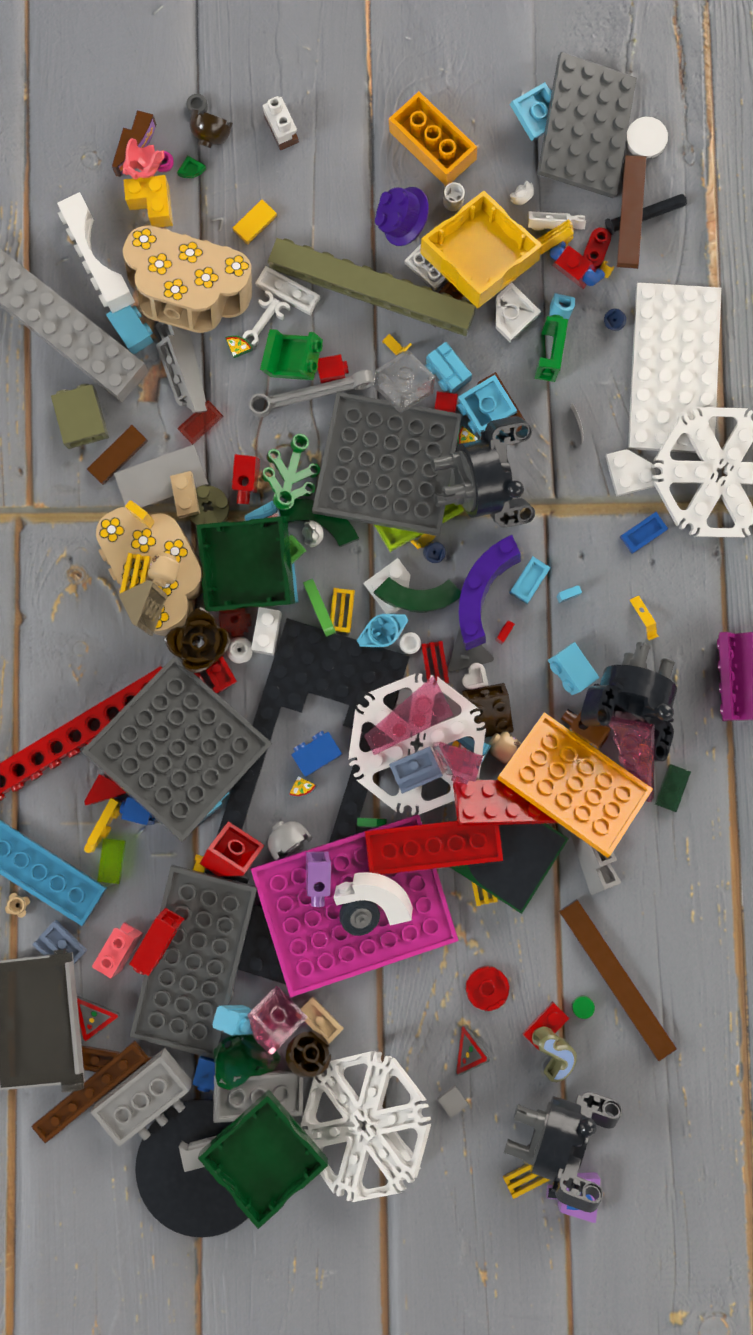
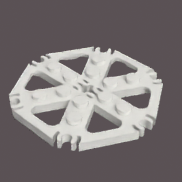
M698 407L692 410L693 420H690L686 414L681 416L654 461L662 462L653 465V468L661 470V474L652 476V479H661L662 482H653L675 525L678 526L683 519L679 526L681 530L687 524L691 526L689 535L695 534L696 531L697 534L694 537L744 538L751 535L749 526H753V506L741 484L753 485V462H741L753 442V421L751 420L753 411L750 410L745 414L748 408ZM711 417H733L737 421L735 428L722 449L708 424ZM682 433L687 434L701 461H676L670 457V451ZM724 467L723 473L726 475L717 479L719 473L716 470ZM672 483L701 484L686 510H681L669 490ZM720 497L735 523L732 528H710L707 525V518Z
M416 674L371 691L369 693L375 697V700L366 695L364 698L369 701V706L367 708L360 704L357 706L364 714L359 713L355 709L348 760L357 757V760L352 761L349 765H359L360 771L353 775L358 777L364 774V777L357 779V781L396 812L398 803L401 804L400 813H403L406 805L411 806V815L415 814L416 806H419V815L455 801L454 781L476 780L470 774L477 776L479 779L486 728L477 731V728L483 727L485 723H475L474 717L481 713L476 711L470 714L469 712L477 707L438 676L436 685H433L434 675H431L428 683L422 681L423 674L418 675V683H416ZM405 687L412 690L413 696L409 723L384 704L383 699L387 694ZM443 692L461 706V714L431 726L435 695ZM365 722L373 723L391 737L394 742L369 752H363L359 747L362 725ZM418 732H420L419 738L420 742L423 743V747H419L417 751L429 746L431 747L443 774L441 778L451 786L449 793L430 801H425L421 797L422 785L403 794L399 788V793L391 796L376 785L372 779L374 773L390 767V763L408 756V749H411L410 755L415 753L411 741H415ZM471 736L475 740V746L470 766L464 767L440 748L463 737ZM439 747L441 750V755L439 754L438 750L434 751L433 748ZM442 765H445V767L449 765L448 767H450V771H452L453 774H446L445 771L448 770L447 768H443Z
M370 1051L330 1061L326 1069L327 1075L323 1072L313 1078L301 1122V1127L308 1126V1129H304V1131L321 1151L325 1146L347 1142L339 1174H335L329 1164L320 1173L333 1194L336 1193L339 1197L344 1195L345 1190L347 1191V1201H362L398 1194L406 1190L403 1179L405 1178L408 1183H412L415 1181L414 1178H417L431 1124L423 1125V1122L431 1120V1117L422 1116V1109L429 1107L428 1104H419L420 1101L427 1099L395 1058L389 1055L385 1056L383 1062L381 1061L382 1052ZM364 1063L368 1067L360 1097H358L345 1079L344 1070L347 1067ZM392 1076H396L409 1092L410 1101L408 1104L382 1109L389 1079ZM323 1092L327 1094L343 1118L322 1123L317 1120L316 1113ZM367 1121L368 1123L366 1125L367 1130L361 1129V1127L363 1126L362 1122ZM409 1128L416 1130L418 1137L410 1161H406L386 1133ZM369 1154L388 1179L387 1185L371 1189L363 1186L362 1179Z

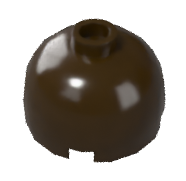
M192 110L190 129L193 136L200 140V145L211 148L212 144L220 145L228 139L233 125L232 122H227L223 118L206 112L197 115L198 110Z
M316 1031L303 1032L296 1035L286 1048V1062L290 1070L295 1075L303 1078H312L322 1074L328 1068L331 1061L328 1041Z

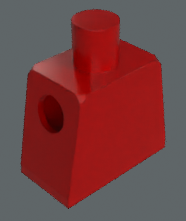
M234 455L232 490L238 491L237 504L250 505L251 493H257L260 459L256 456ZM244 478L249 479V482L246 486L242 485V480Z

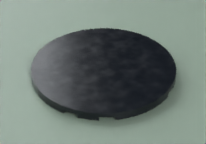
M191 1099L182 1102L185 1105V1109L180 1113L174 1106L164 1111L163 1114L168 1119L164 1126H160L155 1120L148 1128L151 1135L146 1140L142 1139L137 1152L135 1166L136 1182L143 1203L153 1217L162 1225L185 1236L213 1237L235 1229L247 1220L248 1217L236 1204L230 1192L219 1184L205 1167L184 1172L179 1150L180 1143L183 1141L189 1144L190 1142L217 1136L232 1123H215L213 1121L214 1099Z

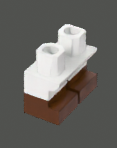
M276 96L262 105L265 120L280 151L299 143L296 134L297 128L282 97Z

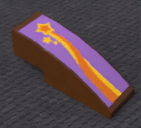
M137 110L132 129L123 128L112 164L116 176L120 177L124 174L123 163L126 160L127 144L131 138L136 139L138 147L144 148L148 146L157 125L153 114Z

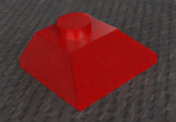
M228 821L206 850L200 865L217 876H244L265 845Z

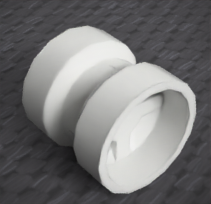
M452 182L444 189L443 205L449 211H457L463 206L465 190L460 183Z

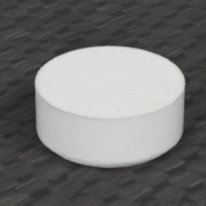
M408 632L400 638L399 645L404 653L414 654L420 649L421 640L417 634Z

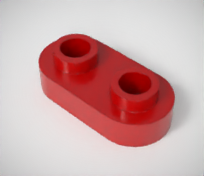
M602 227L592 231L583 254L593 264L595 269L602 265L611 242L610 232ZM602 235L604 239L600 240L597 236ZM595 254L597 258L593 259L590 255Z

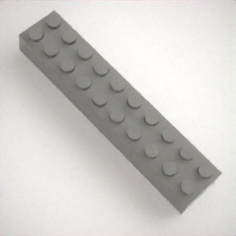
M0 249V306L122 403L148 373L145 363Z

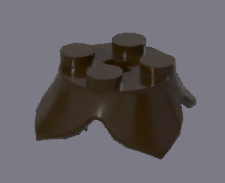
M201 607L188 615L183 627L171 629L164 638L169 651L179 657L184 668L192 673H199L211 667L212 664L216 663L226 653L231 642L228 632L224 628H219L212 614ZM202 639L204 641V644L201 647H198L196 643H200V640Z

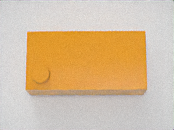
M419 91L389 118V132L445 186L452 183L477 160V146Z

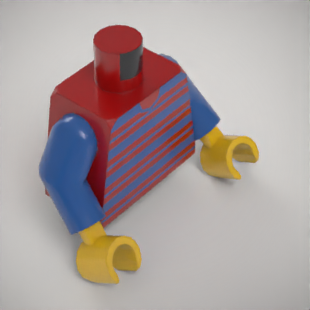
M573 235L550 250V257L555 260L552 266L582 289L586 285L593 286L604 277L609 278L614 269V266L610 267L607 265V261H603L600 269L595 270L593 264L568 245L574 238Z

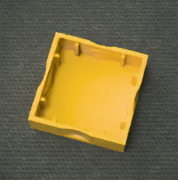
M482 191L465 204L457 214L443 221L421 238L420 254L478 309L537 263L540 259L543 245L523 226L512 220L485 191Z

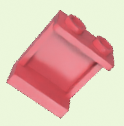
M126 922L122 924L120 929L114 928L92 967L109 978L120 973L141 939L143 932Z

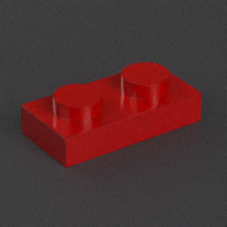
M552 1001L522 1034L539 1050V1046L534 1044L532 1040L535 1030L540 1027H548L556 1033L570 1018Z

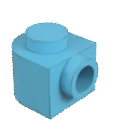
M555 293L550 304V316L560 315L564 319L569 320L575 307V298Z

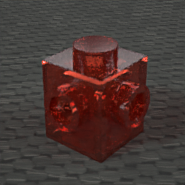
M245 608L219 611L220 628H224L228 634H231V637L244 636V632H249L248 626H252L251 613L247 614Z

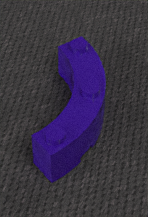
M513 535L500 540L485 551L470 569L464 581L459 599V624L466 651L486 643V635L481 621V611L491 584L498 575L500 576L507 569L521 562V553Z

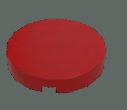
M482 966L470 973L466 981L465 990L473 1006L484 1011H492L505 1004L510 986L507 977L501 970L493 966Z

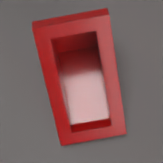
M99 774L84 803L85 806L93 805L127 793L110 777Z

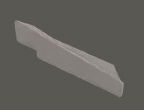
M162 322L157 323L156 328L162 340L156 346L177 404L187 406L192 409L193 413L206 412L208 408L190 331Z
M570 831L590 894L594 895L620 884L621 881L610 864L617 861L614 853L612 852L607 858Z

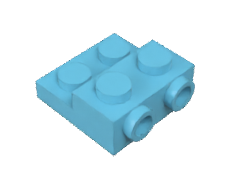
M546 82L510 103L511 108L531 141L542 136L545 132L552 93Z
M495 375L458 396V410L462 416H468L470 420L468 422L469 428L473 434L478 433L479 436H481L480 430L485 431L490 421L508 418L517 413V409Z

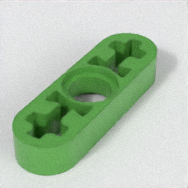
M313 578L303 582L325 636L328 637L335 634L336 631Z

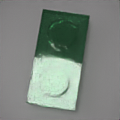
M669 764L654 805L677 812L691 771Z

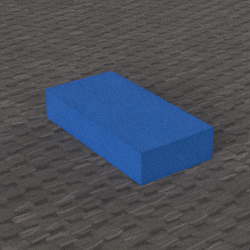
M655 512L622 534L620 538L633 554L667 531L668 527L658 513Z

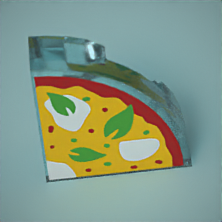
M298 776L288 795L304 797L311 794L318 785Z

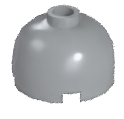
M280 821L272 827L273 832L270 834L267 842L268 850L274 860H279L281 857L284 858L299 852L304 848L302 843L306 839L310 842L313 837L298 822L290 821L284 824L283 821Z

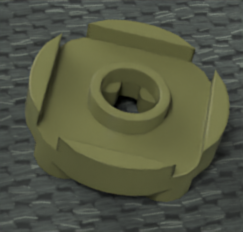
M199 486L196 489L200 514L189 516L191 521L195 525L225 522L230 511L229 502L225 494L214 486ZM211 502L213 510H208L207 513L204 512L203 505Z

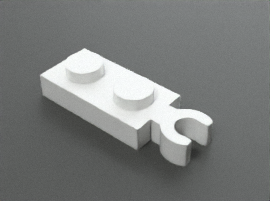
M528 211V228L538 231L544 230V228L553 229L568 219L572 223L573 228L582 230L585 229L586 220L583 215L570 216L568 213Z

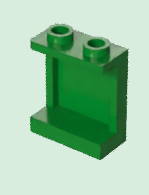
M560 315L546 317L542 335L553 337L550 359L540 357L534 379L555 382L559 374L568 319H564Z
M270 329L260 370L272 378L314 380L315 372L318 368L319 355L323 347V339L314 332H309L308 336L283 335L277 329Z

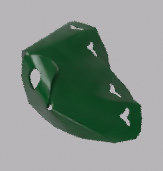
M251 1034L231 1035L214 1049L217 1085L223 1089L232 1090L244 1084L251 1076H260L272 1072L279 1064L281 1056L273 1046L262 1038H255ZM231 1041L230 1046L225 1048V1043ZM268 1059H274L268 1066ZM234 1076L241 1077L239 1079H236V1081L234 1082Z

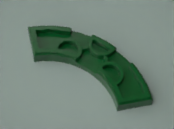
M295 499L290 509H279L281 516L287 517L288 523L295 521L310 522V520L319 523L335 538L339 547L359 540L355 529L347 519L312 513L314 500Z
M388 577L373 592L379 599L395 608L398 607L416 613H427L428 611L443 609L456 602L461 595V591L449 579L432 589L415 590L404 587Z

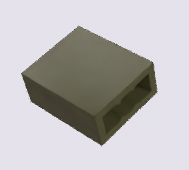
M81 384L76 389L59 390L55 395H51L63 444L68 449L109 438L97 391L92 384Z

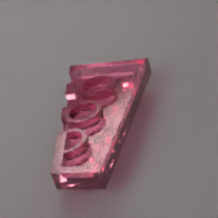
M432 676L364 735L374 755L453 716L435 677Z
M611 717L609 725L610 728H613L614 743L619 749L620 755L618 757L620 764H623L624 769L653 788L646 799L647 802H652L654 799V724Z

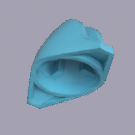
M405 614L377 615L365 627L357 642L360 647L389 646L399 638L409 620Z

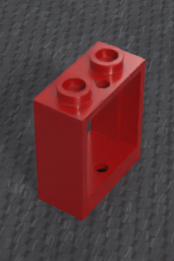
M166 907L161 911L129 963L135 972L148 976L159 964L184 921L183 917Z

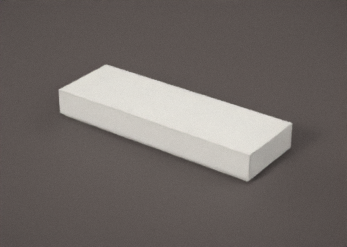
M265 266L255 283L258 288L270 291L273 296L308 315L312 314L321 298L319 294Z

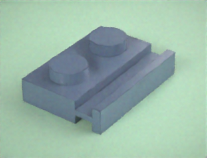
M430 746L389 764L402 794L443 776Z
M57 920L32 944L42 955L73 952L74 964L87 951ZM56 965L55 967L63 974V965Z

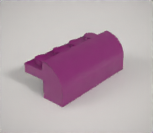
M719 632L717 648L719 650L718 669L720 672L719 691L722 702L720 705L722 721H753V632L736 634Z

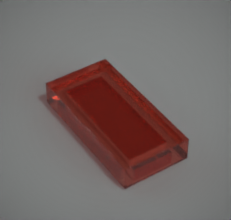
M209 400L205 402L207 411L193 413L177 428L192 445L223 418V415Z

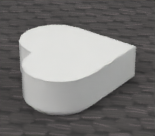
M473 663L469 666L468 673L462 678V684L465 688L476 689L489 686L486 671L482 664Z

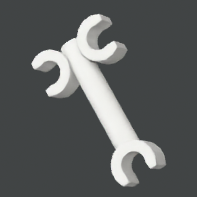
M270 291L264 292L265 296L269 298L268 302H263L260 299L258 301L259 305L265 308L266 311L254 328L244 332L242 337L245 340L250 336L254 337L251 343L253 347L258 345V335L274 313H276L277 318L283 320L284 315L279 311L282 308L290 311L289 304L273 298V294Z

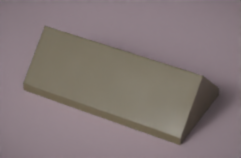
M148 580L118 595L132 624L146 634L153 636L168 595L153 581Z

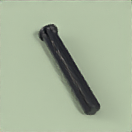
M679 194L644 207L642 222L686 206V197L684 194ZM620 216L611 220L609 218L605 220L606 229L611 235L620 228Z

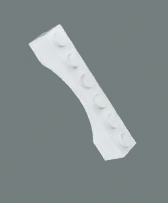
M79 192L58 202L57 204L61 210L58 212V215L63 225L68 224L69 228L66 231L71 241L76 240L77 242L74 245L79 257L84 256L85 258L82 264L88 274L92 272L93 278L90 280L96 291L100 289L102 294L99 295V298L104 308L109 306L111 312L114 313L135 303L122 275L103 266L92 253L90 237L94 219L81 193Z

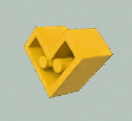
M166 175L138 178L137 180L133 178L123 179L125 200L129 210L147 209L151 226L158 228L173 226L170 189Z

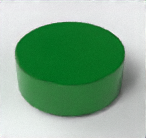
M581 995L573 1000L572 1011L578 1018L587 1019L593 1015L595 1005L589 997Z

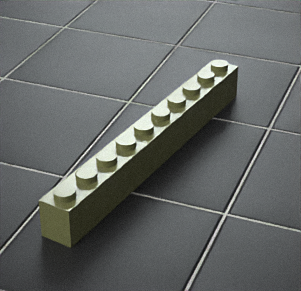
M276 238L268 259L269 267L277 272L463 336H467L475 315L476 306L468 300L462 299L460 301L454 299L448 293L440 294L427 286L419 287L413 285L407 279L399 280L393 278L389 273L375 272L371 267L365 265L361 267L348 259L340 260L334 258L328 252L320 253L310 246L303 245L302 247L286 238L283 240Z

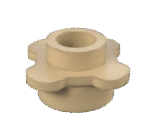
M11 893L5 911L8 914H17L18 917L22 918L26 915V907L30 904V898L18 896L17 893Z

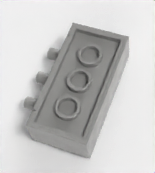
M164 1048L97 1101L91 1110V1114L118 1147L136 1133L143 1140H146L151 1135L145 1127L147 1124L156 1119L160 1126H164L168 1119L164 1116L163 1112L171 1105L179 1113L185 1109V1105L180 1098L190 1091L193 1081L166 1048Z

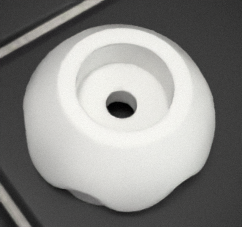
M525 181L524 185H519L515 193L510 194V201L516 205H523L529 201L534 195L532 182Z
M313 520L304 523L305 527L302 530V534L305 537L304 543L310 547L319 545L323 540L322 526Z
M244 637L233 638L226 651L228 658L237 664L249 661L253 653L251 650L252 643Z

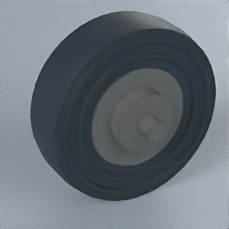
M359 900L343 904L340 909L339 918L345 931L351 935L361 936L374 930L380 920V911L376 903Z

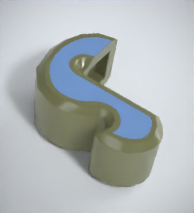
M540 1027L533 1033V1043L539 1046L541 1052L553 1057L544 1069V1074L551 1082L557 1083L565 1080L571 1074L577 1062L576 1052L565 1039L558 1037L550 1028Z

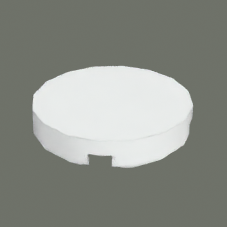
M653 117L636 119L630 124L627 131L626 142L628 150L634 156H646V159L655 158L660 155L668 141L666 127L660 120Z

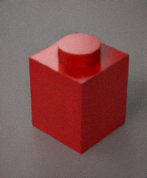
M341 354L318 359V373L321 384L343 379L345 374L349 373L347 361H342Z

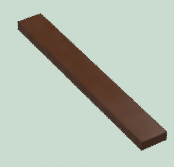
M576 899L561 909L559 913L656 1059L661 1061L677 1050L579 901Z

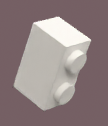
M259 607L251 647L254 653L275 656L282 618L281 611Z

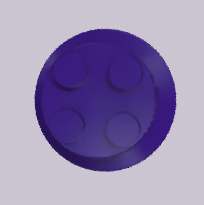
M394 187L388 192L385 191L381 194L376 211L375 224L385 233L387 240L391 244L405 246L419 236L427 221L429 210L428 199L425 193L417 187L405 189Z

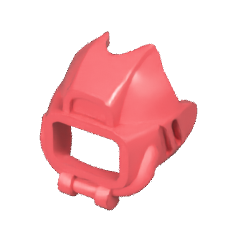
M131 138L126 148L123 173L130 175L135 180L139 177L149 178L154 176L164 159V150L161 152L155 151L154 145H148L144 148L138 147L136 139Z

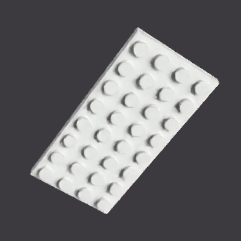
M653 283L636 284L628 449L659 451L681 416L686 414L690 420H693L692 410L698 407L716 408L721 288ZM711 417L708 424L715 436L716 417ZM682 433L670 451L696 453L686 433Z

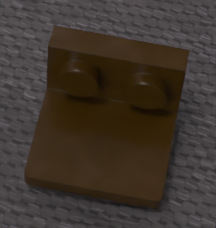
M504 683L462 691L463 697L477 707L469 713L472 714L476 711L481 713L474 717V722L477 724L485 723L483 727L477 728V731L486 728L485 738L494 736L496 733L500 735L503 732L512 733L514 731L509 694Z

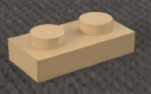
M188 471L170 476L177 516L184 518L200 514L193 473Z
M313 996L297 1011V1014L314 1031L323 1035L328 1044L344 1029Z

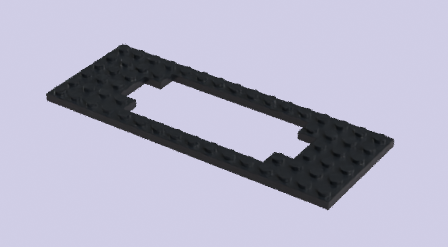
M287 618L252 726L271 742L281 707L302 713L308 693L349 705L343 726L353 729L355 709L359 713L364 714L357 706L359 704L364 708L369 706V701L364 697L368 695L375 700V697L369 692L403 679L410 656L382 647H360L356 639L337 633L326 637L321 628ZM399 690L387 694L383 699L384 704L392 711ZM365 722L362 725L361 732H363L359 747L363 752H369L382 746L386 734L373 723ZM268 749L232 787L217 835L228 821L239 829H243ZM357 764L352 767L329 843L355 834L357 818H360L368 789L357 781V779L363 778L364 774L358 777L353 775L360 771V766ZM206 869L205 873L215 875L214 873ZM219 876L246 884L249 882L248 878L242 876ZM254 904L238 970L286 985L263 908L260 905Z

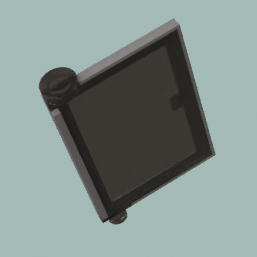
M67 948L53 950L54 954L0 960V1090L61 1085L62 1092H73L85 1088L73 952L67 953Z

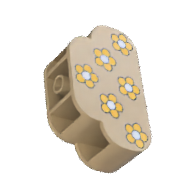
M141 226L134 229L125 241L123 257L128 282L137 291L139 307L146 317L189 331L204 333L217 327L222 317L232 318L239 316L248 308L252 298L251 263L243 253L227 246H219L207 240L202 241L186 234L182 235L154 226Z
M126 507L117 508L104 515L96 528L97 541L101 547L98 551L104 562L106 561L111 566L108 570L114 581L116 580L118 584L122 585L128 552L136 555L150 556L151 560L153 556L164 552L175 556L176 561L180 564L175 582L173 584H166L165 587L158 586L168 596L154 634L166 636L171 629L183 627L188 615L194 611L192 600L203 593V567L184 531L172 517L166 514L150 515L155 523L151 528H148L135 518ZM133 559L127 590L130 589L136 559ZM142 560L140 562L136 586L140 584L144 565V561ZM147 575V580H146V581H148V580L153 581V580Z

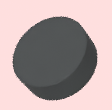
M193 94L187 99L186 105L190 114H192L193 109L198 110L197 115L207 112L208 104L203 95Z

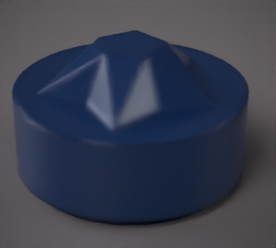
M611 309L605 314L604 324L612 331H619L626 324V315L619 309Z
M431 541L425 545L423 555L427 561L439 563L445 558L446 550L441 543Z

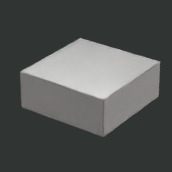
M456 1085L437 1098L450 1118L469 1105Z

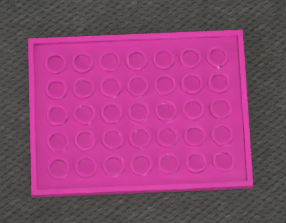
M417 814L367 831L422 825V822ZM365 831L250 868L290 997L459 941L436 868L382 874L398 883L407 893L413 907L411 921L390 925L385 911L377 904L380 911V920L374 930L361 936L351 935L344 930L339 918L340 909L343 904L336 906L334 901L335 889L341 883L353 882L355 873H369ZM306 852H329L331 860L330 896H325V905L323 907L311 906V897L307 896Z

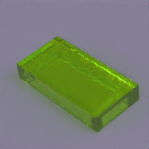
M103 838L97 882L120 884L126 840Z

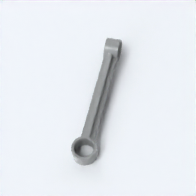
M363 370L354 373L351 377L270 397L257 393L251 397L249 407L255 416L265 417L271 412V409L336 394L337 392L352 389H368L374 386L375 382L372 371ZM264 399L267 401L268 407L262 412H257L253 408L255 401Z

